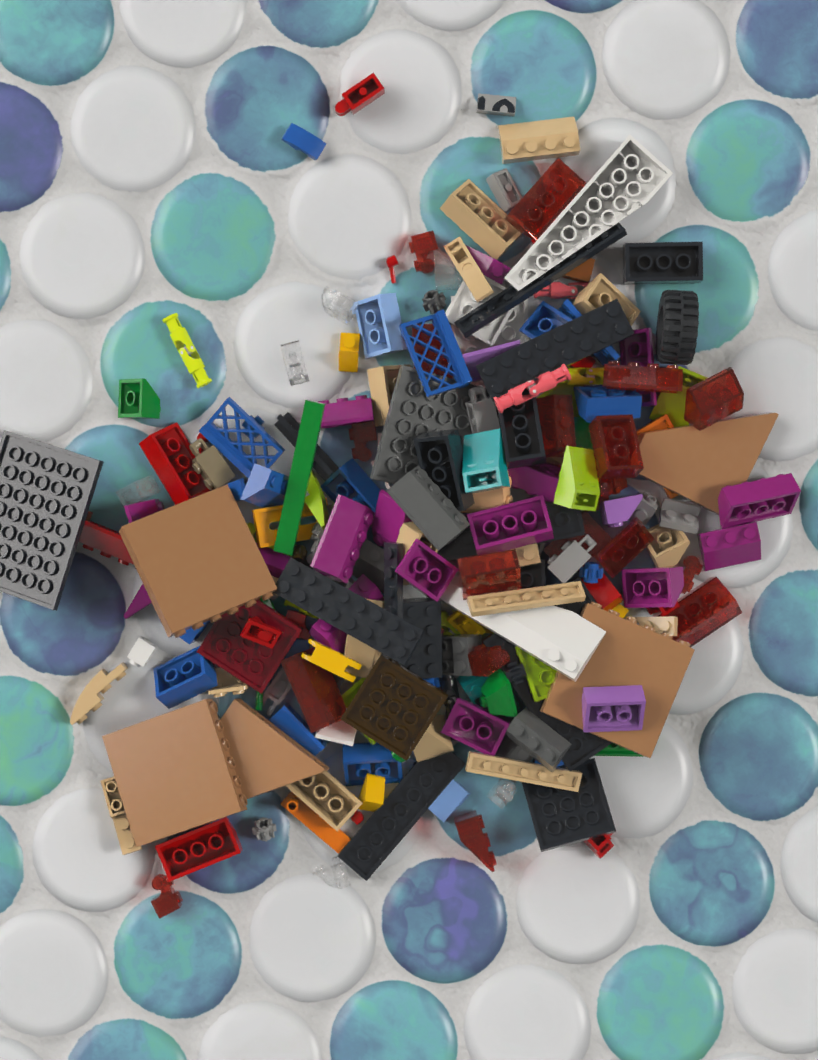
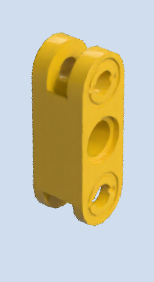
M309 639L308 643L315 647L312 655L302 653V658L350 682L355 681L356 676L345 670L347 665L360 670L361 663L313 639Z

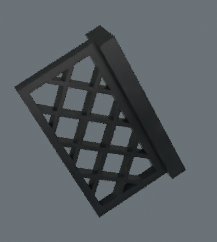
M289 412L284 416L280 414L277 417L279 421L274 425L296 447L300 424ZM317 444L312 467L326 481L339 467Z

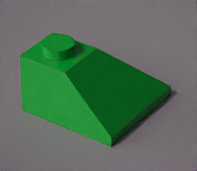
M119 379L118 418L160 419V398L146 379Z
M495 666L481 687V705L483 708H487L490 714L515 717L518 714L511 683L501 668Z

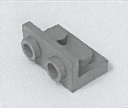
M664 498L659 510V526L697 534L699 529L698 516L701 506Z

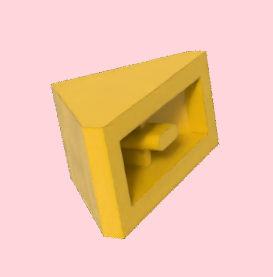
M366 774L358 797L363 804L358 809L375 812L383 805L385 777Z

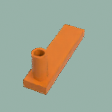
M292 791L281 802V805L338 854L351 840V837L341 829L336 831Z

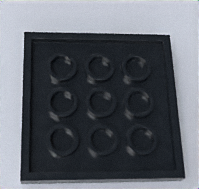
M595 758L588 759L573 769L582 773L578 792L522 782L541 852L616 832Z

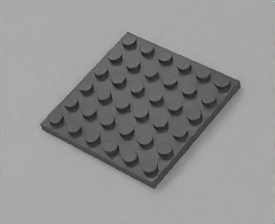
M401 365L370 478L395 484L409 471L419 466L413 439L425 432L458 429L463 448L464 436L472 434L465 402L470 401L468 390L477 386L469 384L467 387L456 388L427 398L416 368ZM432 373L433 376H435V377H437V378H439V379H442V377H443V376H441V375H437V374H433V373ZM448 377L444 380L451 385L456 383L455 379ZM430 379L428 382L430 390L438 389L439 383ZM485 388L486 396L490 397L487 389Z

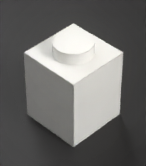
M142 636L139 637L127 656L131 659L129 662L138 668L140 665L142 667L146 666L158 646Z

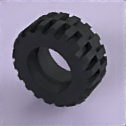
M665 290L661 294L656 326V358L662 364L688 365L693 361L699 325V302L695 292Z

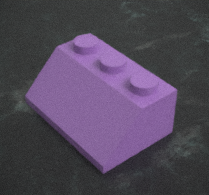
M520 340L462 354L473 380L472 382L482 380L476 369L477 365L519 346Z
M643 494L599 502L602 524L608 525V528L623 526V522L628 521L643 499Z
M642 685L583 687V732L642 730L646 705Z

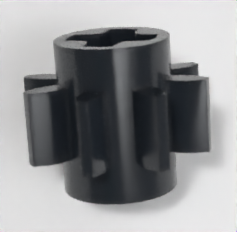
M516 661L506 664L507 668L503 672L509 682H513L514 686L523 683V678L527 677L523 664H517Z

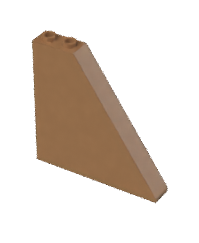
M768 412L642 432L634 438L632 442L633 448L631 452L627 453L623 468L719 515L717 499L721 489L728 485H738L747 481L779 414Z
M234 699L220 719L224 726V737L230 745V756L233 757L236 764L234 768L236 775L239 776L242 783L240 787L242 794L247 799L324 773L330 769L242 699Z

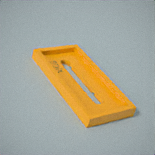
M304 503L302 517L314 516L307 504ZM283 505L252 510L258 548L275 546L278 529L271 530L269 524L280 521ZM318 521L300 525L296 542L309 540L312 535L311 530Z

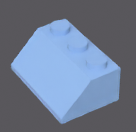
M396 293L378 294L354 303L365 359L407 349L399 328L402 320Z

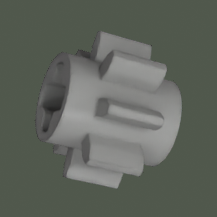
M262 817L258 821H254L255 827L252 828L253 835H256L257 840L268 841L275 837L274 832L277 831L276 824L272 823L271 818Z

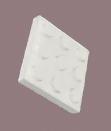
M484 275L494 293L477 303L463 280L445 312L449 323L455 326V321L507 288ZM514 308L479 329L471 336L493 347Z

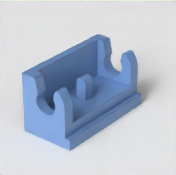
M453 779L428 809L445 823L471 793Z

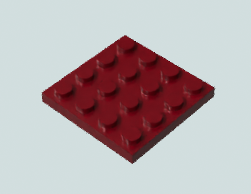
M256 600V604L246 608L242 606L238 608V612L232 615H228V613L221 615L222 618L214 623L197 653L262 694L303 628L260 600ZM258 616L263 623L278 628L282 632L273 648L240 636L249 618Z

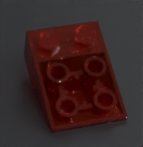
M475 810L454 817L461 842L491 872H494V866L497 863L493 851L488 850V847H491L488 834L482 831L485 828L482 815H477Z

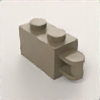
M201 438L189 445L190 450L195 456L192 460V466L205 479L203 480L204 484L209 490L222 487L236 477L214 445L208 448ZM200 447H201V448L203 449V451H204V452H202L201 454H200L199 451L197 450V449L200 448Z

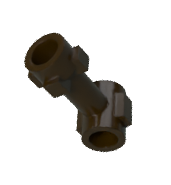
M300 544L296 545L294 554L291 557L313 569L306 560V547Z

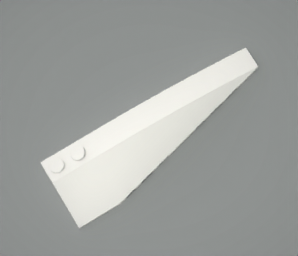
M629 135L504 279L517 291L521 290L645 205L673 173L636 139Z
M454 576L439 600L574 682L577 681L606 634V631L573 611L556 606L471 617L467 604L468 596L504 592V590Z

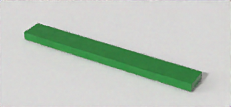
M305 400L273 551L288 555L294 554L326 405L324 403Z

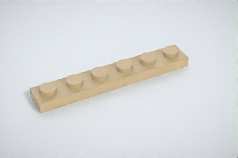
M581 581L468 596L467 604L471 617L582 602L585 601L586 595Z
M469 751L465 768L466 772L575 792L579 791L582 773L572 770L569 772L568 769L556 767L551 772L542 764Z

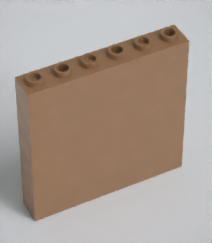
M228 484L126 524L119 530L168 638L172 636L178 638L186 634V630L190 628L197 630L203 627V623L209 620L211 623L216 622L222 618L221 615L226 613L232 615L238 612V608L242 606L246 608L256 604V600L261 598L263 601L273 597V592L277 590V586Z
M592 601L590 604L586 603L582 608L580 616L606 631V634L576 682L558 671L556 672L540 712L583 730V687L642 685L646 699L642 730L589 733L644 757L651 758L695 649L690 648L691 644L683 640L679 642L672 640L673 636L662 632L660 635L654 632L655 628L644 624V627L637 625V620L630 617H626V619L619 617L620 613L609 609L607 612L601 609L602 605Z
M204 699L102 736L136 847L247 810V798L242 794L240 788L242 783L239 776L236 775L234 769L236 764L233 757L230 756V745L224 737V726L218 718V707L212 699Z

